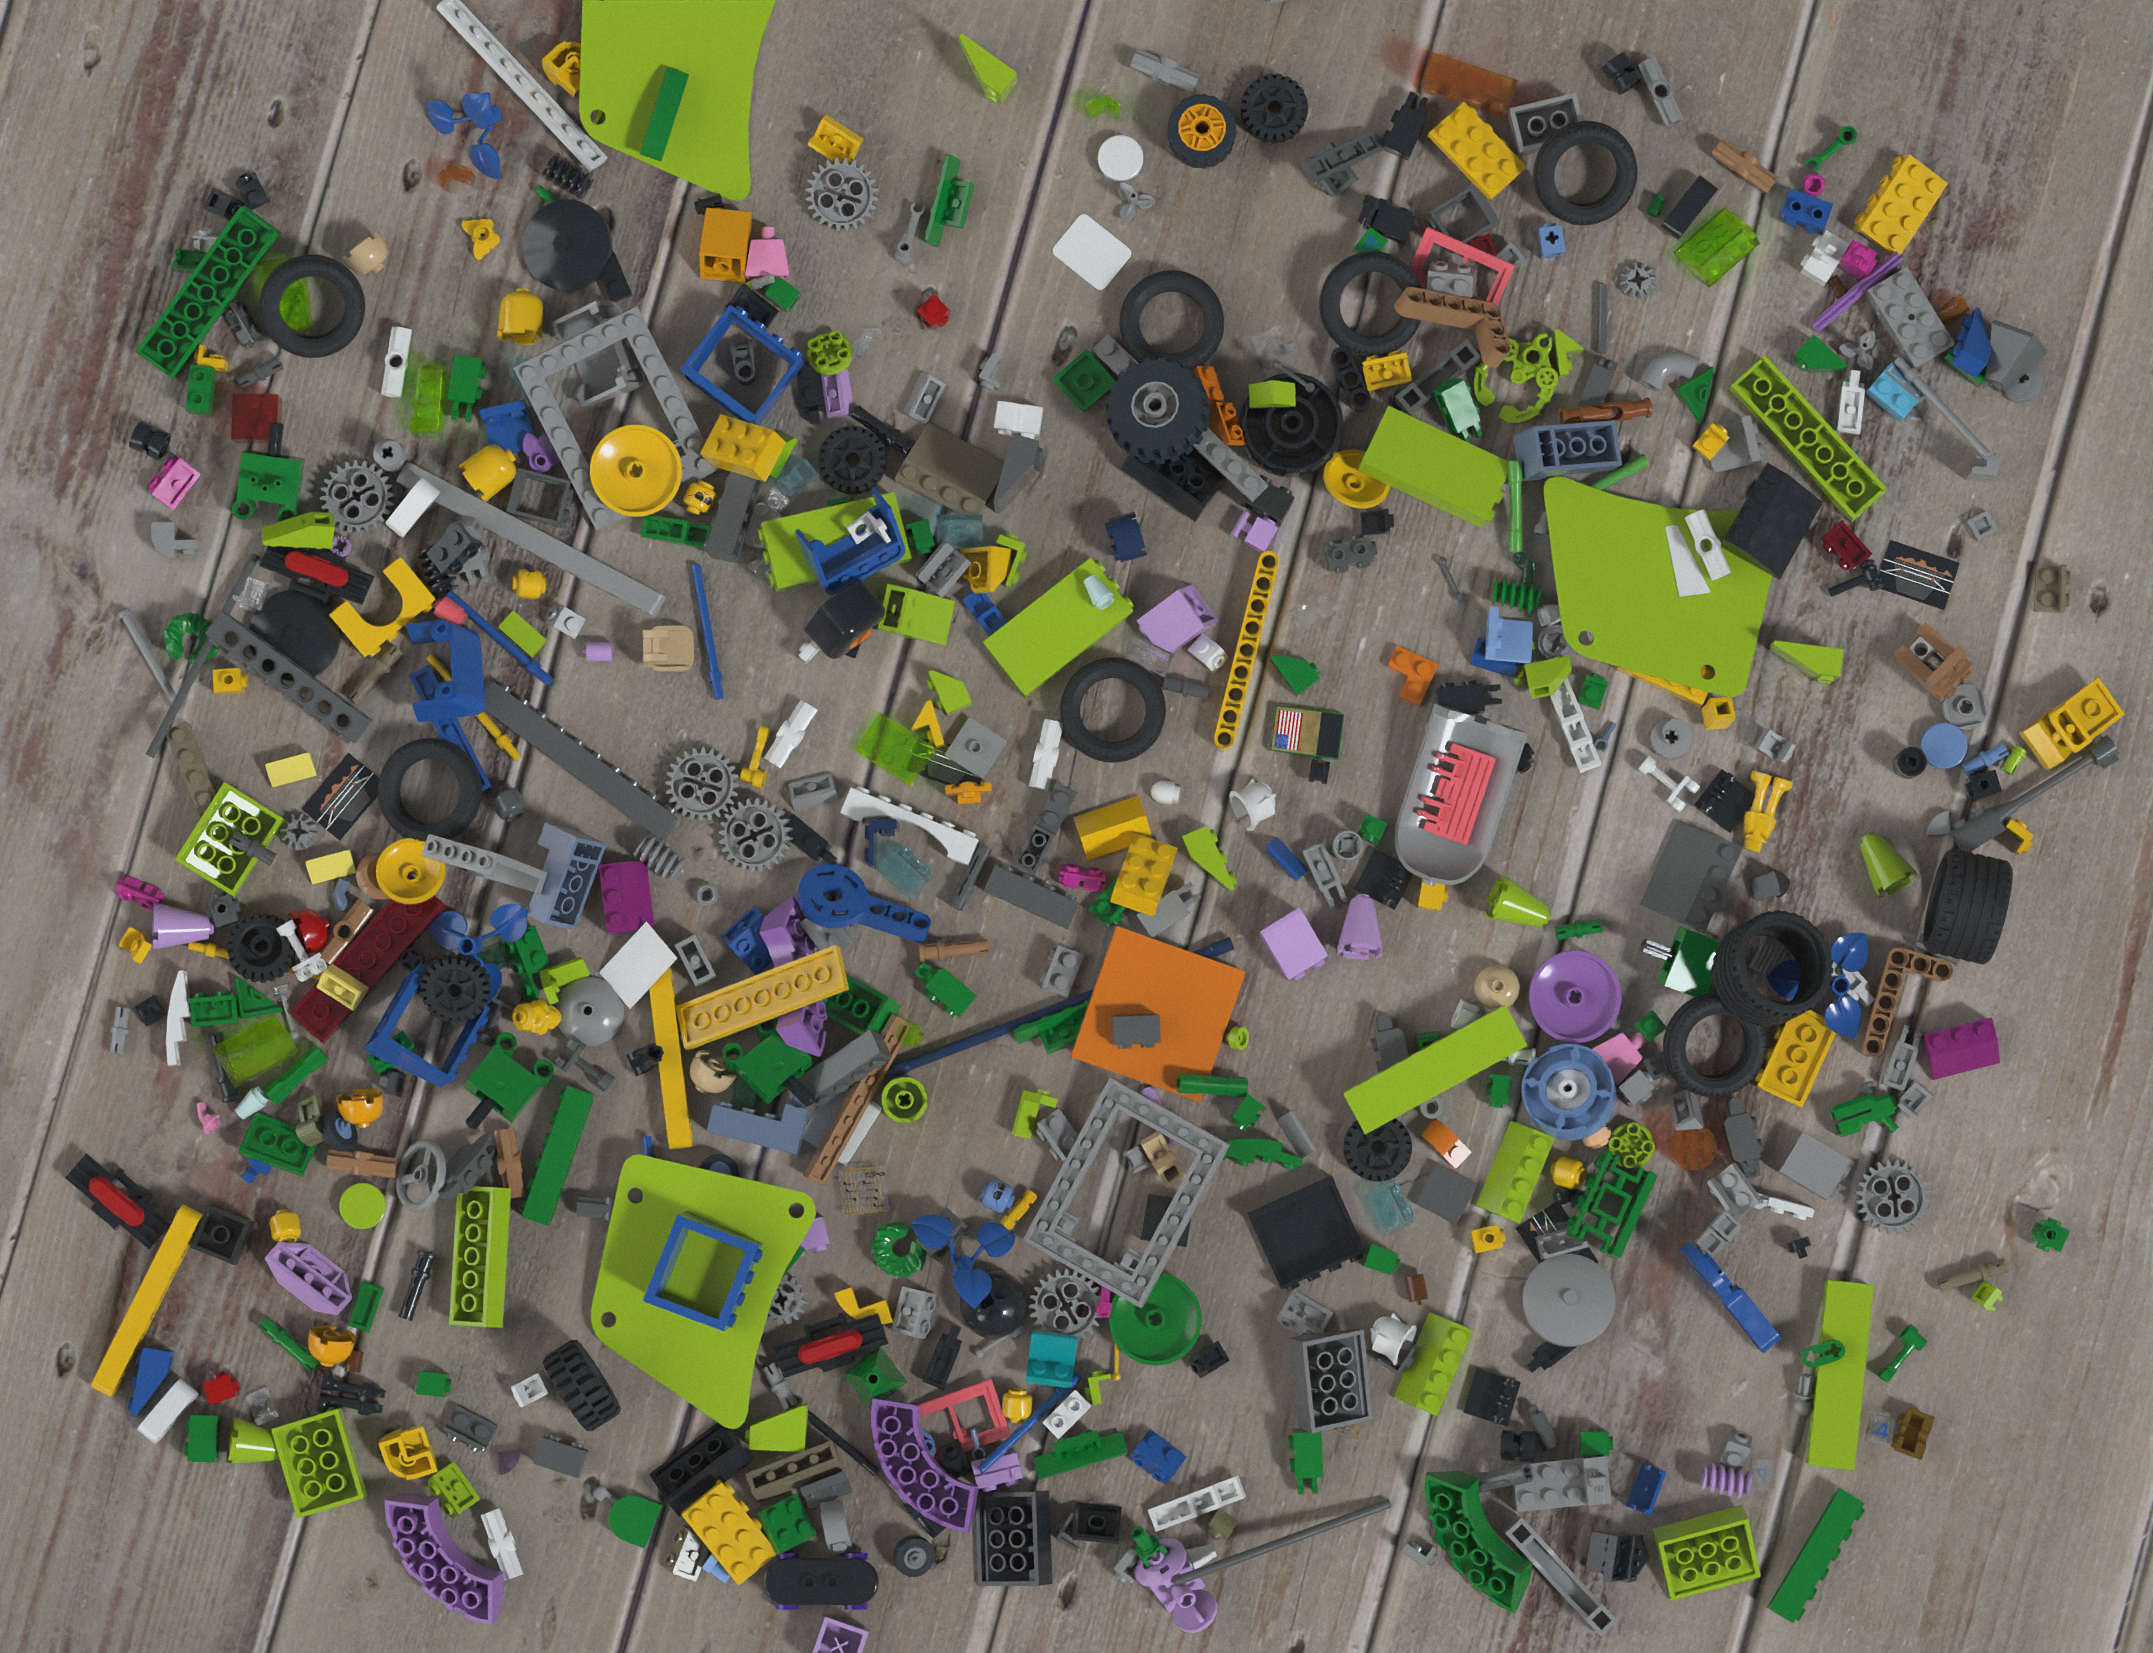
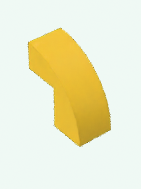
M853 1287L834 1293L840 1306L855 1319L878 1313L882 1324L893 1322L886 1300L860 1309Z

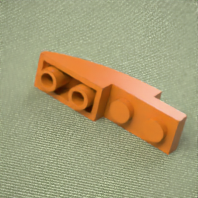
M1196 366L1192 370L1197 378L1201 380L1209 398L1208 402L1211 408V416L1208 417L1209 428L1226 445L1244 446L1246 441L1240 428L1233 403L1225 402L1214 367Z

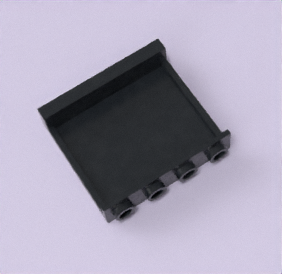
M1332 1175L1247 1213L1280 1288H1286L1287 1292L1299 1287V1282L1306 1278L1308 1282L1320 1278V1272L1326 1269L1331 1273L1342 1268L1341 1263L1348 1259L1353 1263L1364 1258L1362 1253L1366 1252V1249L1359 1238Z

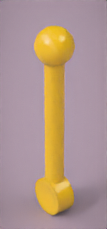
M1116 1342L1114 1349V1373L1111 1376L1114 1381H1118L1121 1377L1119 1373V1347Z

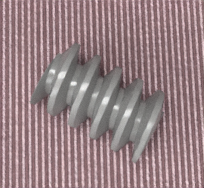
M384 439L378 442L374 448V459L383 470L394 473L403 469L407 461V454L397 441Z
M655 835L650 839L646 837L637 847L633 856L637 857L642 854L640 858L642 863L649 859L647 866L652 868L656 865L655 873L658 874L663 871L662 878L667 879L670 877V884L683 868L685 858L677 861V852L670 856V847L662 850L663 841L655 844Z

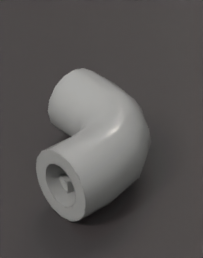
M1677 351L1664 353L1650 362L1639 382L1651 390L1660 391L1664 381L1670 375L1677 374L1691 380L1700 359Z

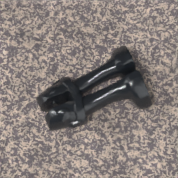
M324 1370L321 1390L357 1395V1398L341 1397L321 1392L317 1404L318 1413H325L331 1407L356 1409L358 1414L366 1416L382 1413V1404L372 1401L366 1402L367 1396L385 1398L386 1390L370 1382H363V1385L346 1383L335 1378L332 1371Z

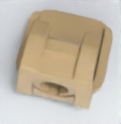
M656 626L652 630H642L643 668H653L656 672H684L693 666L694 636L687 626Z

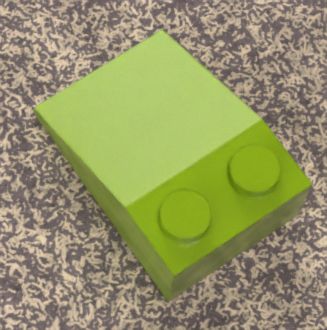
M961 33L959 36L960 48L982 90L985 92L984 96L993 103L998 101L1002 104L1018 83L1017 72Z
M1776 640L1769 645V651L1811 679H1817L1819 684H1831V682L1840 677L1843 649Z

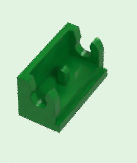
M176 249V260L173 261L172 268L176 272L192 274L206 253Z

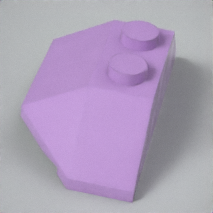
M279 1241L265 1257L277 1282L314 1311L338 1315L352 1300L346 1272L310 1244Z

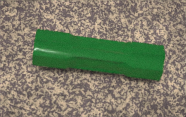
M315 1044L298 1062L263 1091L274 1104L278 1105L302 1081L326 1063L329 1058Z
M1178 1073L1176 1091L1185 1094L1201 1093L1246 1097L1248 1093V1079L1245 1077H1218Z

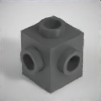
M226 892L213 895V900L208 901L209 907L206 908L210 921L214 920L216 928L221 929L236 924L241 920L239 911L242 910L238 898L234 899L232 895H226ZM226 906L225 912L222 913V908Z

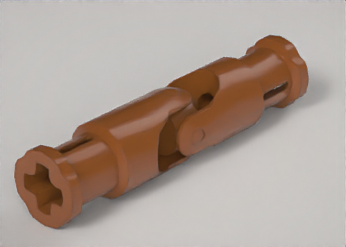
M1647 397L1641 401H1613L1602 403L1599 406L1588 404L1579 405L1578 408L1573 409L1562 407L1559 409L1558 416L1560 424L1613 420L1617 422L1632 420L1633 417L1640 416L1651 418L1652 404L1650 398ZM1610 406H1617L1618 408L1617 414L1614 417Z

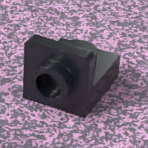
M212 188L203 209L230 221L240 206H244V203L230 194Z
M1388 509L1360 512L1363 536L1389 534L1390 528H1394L1393 514H1389Z
M1216 1341L1189 1358L1193 1372L1200 1378H1203L1230 1361L1219 1341Z
M959 1440L952 1441L938 1448L947 1472L953 1477L959 1478L973 1472Z

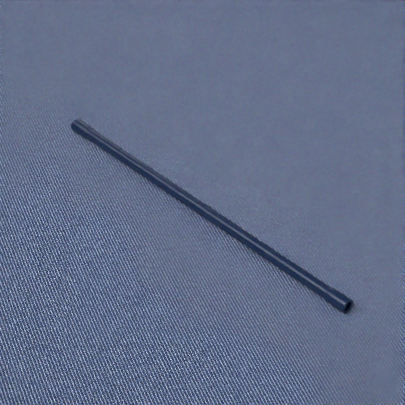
M1227 937L1192 953L1210 958L1232 951L1234 946L1230 937ZM1094 989L910 1059L893 1063L887 1071L889 1080L918 1067L1014 1032V1029L1019 1028L1022 1024L1032 1023L1046 1015L1062 1012L1067 1007L1083 1004L1091 998Z

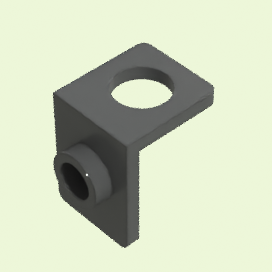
M1413 1344L1400 1366H1395L1391 1360L1382 1354L1378 1355L1376 1361L1399 1376L1403 1368L1408 1369L1414 1361L1415 1357L1412 1354L1416 1350L1417 1345Z
M1071 1511L1068 1518H1062L1056 1530L1060 1532L1056 1540L1079 1553L1081 1550L1079 1547L1061 1537L1075 1514Z

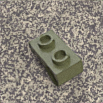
M315 1094L297 1103L301 1123L296 1125V1134L301 1142L310 1147L325 1140L321 1131L322 1118L325 1117L321 1096Z
M1218 1508L1206 1527L1209 1528L1208 1533L1215 1539L1221 1540L1223 1538L1225 1540L1231 1535L1238 1521L1221 1508Z

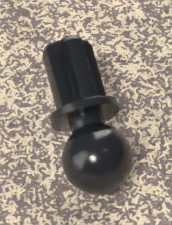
M1562 1186L1557 1187L1553 1192V1198L1556 1203L1564 1205L1571 1202V1207L1573 1208L1579 1196L1584 1195L1579 1193L1577 1189L1571 1193L1568 1188Z

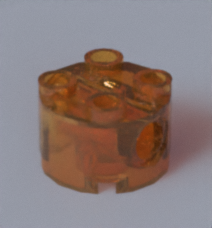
M1705 1127L1678 1130L1674 1132L1669 1140L1668 1151L1670 1158L1678 1167L1683 1170L1695 1171L1704 1169L1713 1162L1716 1156L1717 1144L1712 1132Z

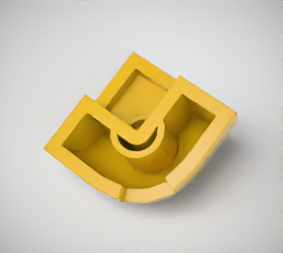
M564 41L542 59V67L550 81L555 86L557 84L562 86L573 97L580 92L581 43Z
M423 1424L405 1430L400 1428L379 1440L378 1445L389 1471L395 1475L409 1480L438 1472L435 1453Z

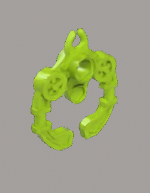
M1546 332L1538 334L1532 342L1517 343L1515 340L1508 338L1511 351L1503 361L1514 362L1511 373L1512 382L1516 385H1521L1530 378L1535 377L1537 385L1541 388V393L1537 394L1539 400L1534 407L1529 405L1528 409L1524 411H1518L1513 406H1503L1499 417L1507 423H1522L1536 416L1540 417L1543 408L1551 402L1550 399L1559 379L1558 373L1551 368L1548 357L1554 345V338H1548V345L1546 347L1540 345V340L1548 336ZM1535 351L1540 355L1538 362L1529 363L1526 357L1529 352ZM1482 361L1479 366L1474 368L1476 370L1474 391L1477 401L1487 408L1494 402L1495 397L1493 392L1485 386V378L1489 375L1486 373V370L1489 366Z

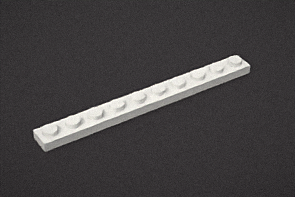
M443 0L438 4L436 9L589 171H592L606 161L608 157L460 0Z

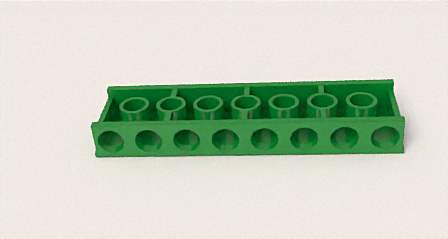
M240 206L135 352L167 374L168 377L175 379L282 232L247 206Z

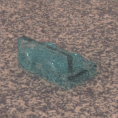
M903 845L896 847L877 868L910 900L934 876L930 868L915 858L913 852Z
M1395 1180L1364 1194L1384 1236L1414 1222L1413 1211L1406 1204L1402 1188L1399 1184H1396Z

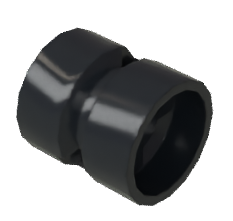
M1626 52L1617 55L1601 68L1605 76L1613 80L1612 86L1619 95L1627 92L1643 79L1638 69L1631 67L1632 61Z
M141 420L131 435L129 447L141 453L146 451L147 456L159 461L167 451L171 434L161 429L155 431L153 425Z
M1917 747L1903 749L1893 760L1895 773L1903 779L1917 777L1927 766L1925 753Z
M1502 1430L1501 1460L1514 1461L1516 1457H1519L1520 1461L1534 1462L1535 1432L1521 1431L1520 1434H1517L1516 1431Z

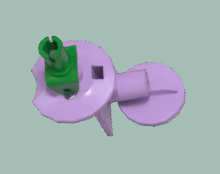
M1143 1527L1134 1528L1131 1532V1537L1138 1544L1135 1547V1551L1139 1555L1133 1570L1136 1580L1143 1586L1150 1587L1169 1613L1173 1611L1174 1622L1182 1631L1195 1633L1206 1629L1217 1615L1218 1605L1213 1595L1208 1591L1201 1590L1205 1587V1584L1200 1578L1175 1586L1173 1582V1577L1193 1570L1186 1560L1187 1553L1184 1545L1177 1539L1165 1538L1159 1540L1154 1534L1149 1537Z

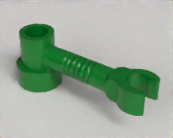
M1844 126L1839 132V138L1819 155L1809 158L1804 166L1814 162L1816 168L1811 173H1816L1820 165L1844 145H1851L1856 141V129L1852 126ZM1848 133L1852 138L1846 140L1843 135Z
M1909 1324L1899 1336L1906 1345L1878 1375L1887 1383L1892 1379L1908 1355L1914 1349L1920 1351L1927 1343V1340L1918 1333L1919 1330L1912 1324Z

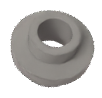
M705 883L697 888L695 897L700 905L711 906L718 899V891L712 884ZM705 891L711 892V897L709 899L703 898V893Z

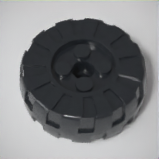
M1292 372L1305 382L1313 383L1314 391L1307 392L1303 385L1286 373L1271 376L1262 382L1274 380L1295 383L1296 407L1250 408L1248 395L1240 412L1239 423L1246 441L1243 447L1257 466L1275 476L1298 478L1320 470L1333 458L1342 440L1344 420L1341 406L1336 396L1323 382L1312 376ZM1293 418L1298 422V426L1290 429L1286 426L1285 421Z

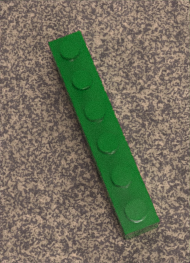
M567 1086L566 1090H561L558 1102L561 1105L558 1112L554 1111L550 1121L553 1128L551 1133H546L542 1146L546 1148L543 1155L539 1154L535 1164V1168H538L536 1176L530 1178L527 1187L530 1190L528 1199L524 1198L520 1207V1212H523L522 1218L550 1226L595 1095Z
M1837 1488L1766 1608L1791 1623L1802 1618L1805 1612L1803 1606L1807 1600L1811 1601L1817 1592L1815 1586L1819 1580L1823 1581L1829 1572L1828 1564L1831 1560L1835 1561L1840 1554L1841 1549L1838 1547L1843 1540L1847 1541L1853 1531L1850 1527L1855 1520L1859 1521L1865 1511L1862 1508L1865 1504L1864 1502Z

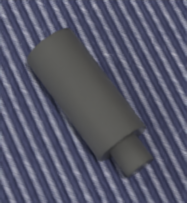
M1536 1404L1527 1408L1531 1414L1528 1419L1544 1450L1547 1451L1559 1445L1560 1442L1544 1411L1539 1412Z

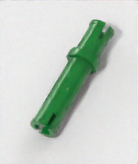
M268 1316L258 1326L259 1329L273 1340L275 1345L278 1344L309 1372H312L320 1361L316 1360L308 1350L295 1341L285 1328L282 1329Z

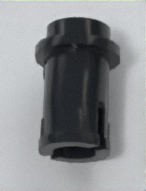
M720 193L705 199L698 198V201L694 202L698 215L702 214L704 216L706 208H724Z

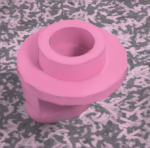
M197 1103L198 1117L203 1124L204 1133H214L220 1125L219 1115L207 1114L206 1103Z

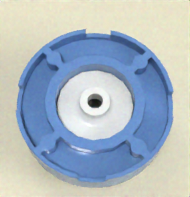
M1561 1044L1549 1048V1051L1532 1060L1522 1080V1099L1531 1121L1540 1131L1556 1139L1579 1140L1593 1135L1606 1125L1616 1106L1617 1089L1610 1068L1597 1052L1582 1045Z

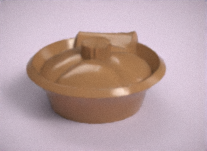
M372 853L363 858L359 863L356 871L357 883L367 896L378 900H390L379 887L376 878V865L381 853Z

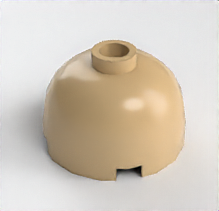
M378 231L374 233L375 239L372 240L371 237H368L349 252L350 258L347 259L346 256L342 258L347 267L353 272L363 275L372 272L375 275L385 267L382 263L387 258L388 247Z
M1496 964L1480 971L1475 979L1473 988L1479 1003L1487 1009L1494 1010L1501 1005H1506L1507 1008L1511 1006L1519 996L1520 984L1514 971L1507 966Z
M700 1050L696 1053L690 1065V1076L696 1085L695 1088L704 1094H715L725 1091L733 1083L737 1075H734V1071L725 1068L722 1057L718 1056L716 1060L710 1056L712 1052Z

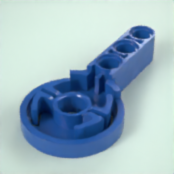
M837 864L816 866L805 873L799 884L797 892L799 908L810 921L826 928L850 926L851 928L858 923L914 942H922L927 938L931 925V919L927 914L869 895L862 879L847 867ZM832 893L837 895L840 900L832 902L827 900L824 895Z
M1687 1242L1679 1249L1690 1267L1722 1302L1763 1354L1781 1340L1780 1335L1746 1292L1737 1284L1735 1286L1731 1285L1732 1283L1708 1253L1704 1254L1699 1246L1695 1247L1690 1242Z

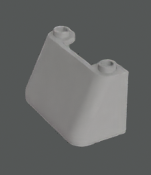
M594 301L551 322L554 328V336L558 341L564 342L622 313L618 304L613 301ZM627 337L576 362L583 385L577 388L576 397L582 407L598 404L636 390L646 384L643 368Z

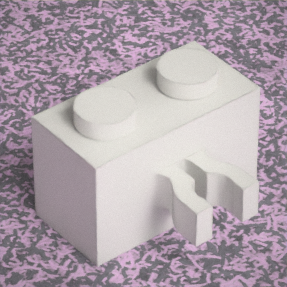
M1827 230L1823 236L1818 234L1812 243V246L1815 247L1812 254L1806 253L1800 263L1803 266L1800 273L1824 287L1850 244Z

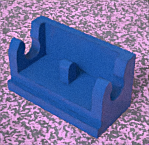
M1642 1463L1626 1506L1651 1516L1666 1471Z

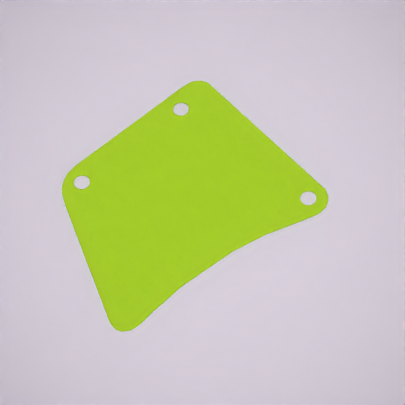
M582 0L579 113L580 120L587 133L593 139L711 192L720 193L721 196L729 200L740 201L745 199L750 192L751 185L748 127L754 69L761 40L776 0ZM667 67L687 73L689 77L662 161L640 155V151ZM594 110L604 112L606 118L602 124L597 125L591 121L590 115Z
M1555 476L1549 478L1545 482L1543 492L1563 634L1572 649L1589 659L1717 695L1735 697L1742 694L1746 689L1772 575L1721 547L1731 573L1712 581L1702 556L1696 551L1695 540L1685 519L1688 515L1700 510L1677 509L1624 498L1581 484L1567 477ZM1739 510L1705 511L1715 535L1721 542ZM1678 526L1711 593L1679 597L1665 527ZM1706 539L1704 542V547L1707 551L1712 549V542L1709 539ZM1589 631L1592 633L1594 640L1591 645L1584 646L1579 642L1578 637L1581 632ZM1704 665H1710L1715 670V676L1710 680L1704 679L1700 674V669Z
M641 1154L632 1155L624 1162L620 1173L591 1308V1322L596 1336L610 1349L722 1426L729 1429L739 1428L745 1422L748 1414L755 1358L771 1302L787 1266L814 1222L816 1207L813 1200L806 1193ZM632 1188H638L643 1193V1199L639 1203H632L628 1198V1193ZM793 1203H800L804 1207V1214L800 1218H793L789 1213V1207ZM687 1211L762 1243L761 1250H763V1254L759 1263H755L752 1271L755 1274L750 1285L746 1284L743 1291L746 1293L744 1302L736 1308L734 1314L737 1315L734 1326L732 1328L729 1327L726 1331H721L643 1301L676 1217ZM689 1230L662 1296L719 1319L746 1250ZM606 1312H611L616 1317V1323L612 1327H605L601 1322V1317Z

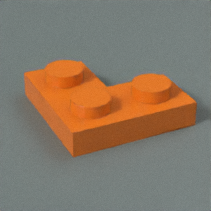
M1397 645L1387 667L1408 676L1399 698L1420 707L1439 664Z

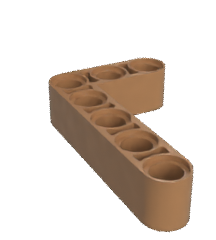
M1407 287L1394 304L1398 314L1404 317L1474 330L1481 358L1491 368H1497L1511 351L1501 310L1494 303L1416 287Z
M1899 947L1887 952L1876 987L1875 1000L1872 1002L1860 1044V1049L1864 1056L1876 1057L1884 1050L1905 973L1936 982H1943L1949 980L1953 975V967L1948 961ZM1894 952L1902 955L1900 965L1892 962L1891 957ZM1916 959L1923 960L1925 967L1922 971L1914 968V961ZM1938 965L1944 966L1947 970L1944 978L1939 977L1936 973ZM1888 974H1892L1896 978V984L1893 987L1888 986L1885 982ZM1882 996L1887 997L1890 1001V1006L1887 1009H1883L1879 1005V999ZM1876 1018L1881 1019L1884 1023L1881 1031L1873 1028V1021ZM1870 1040L1876 1042L1878 1046L1875 1053H1870L1867 1050V1043Z

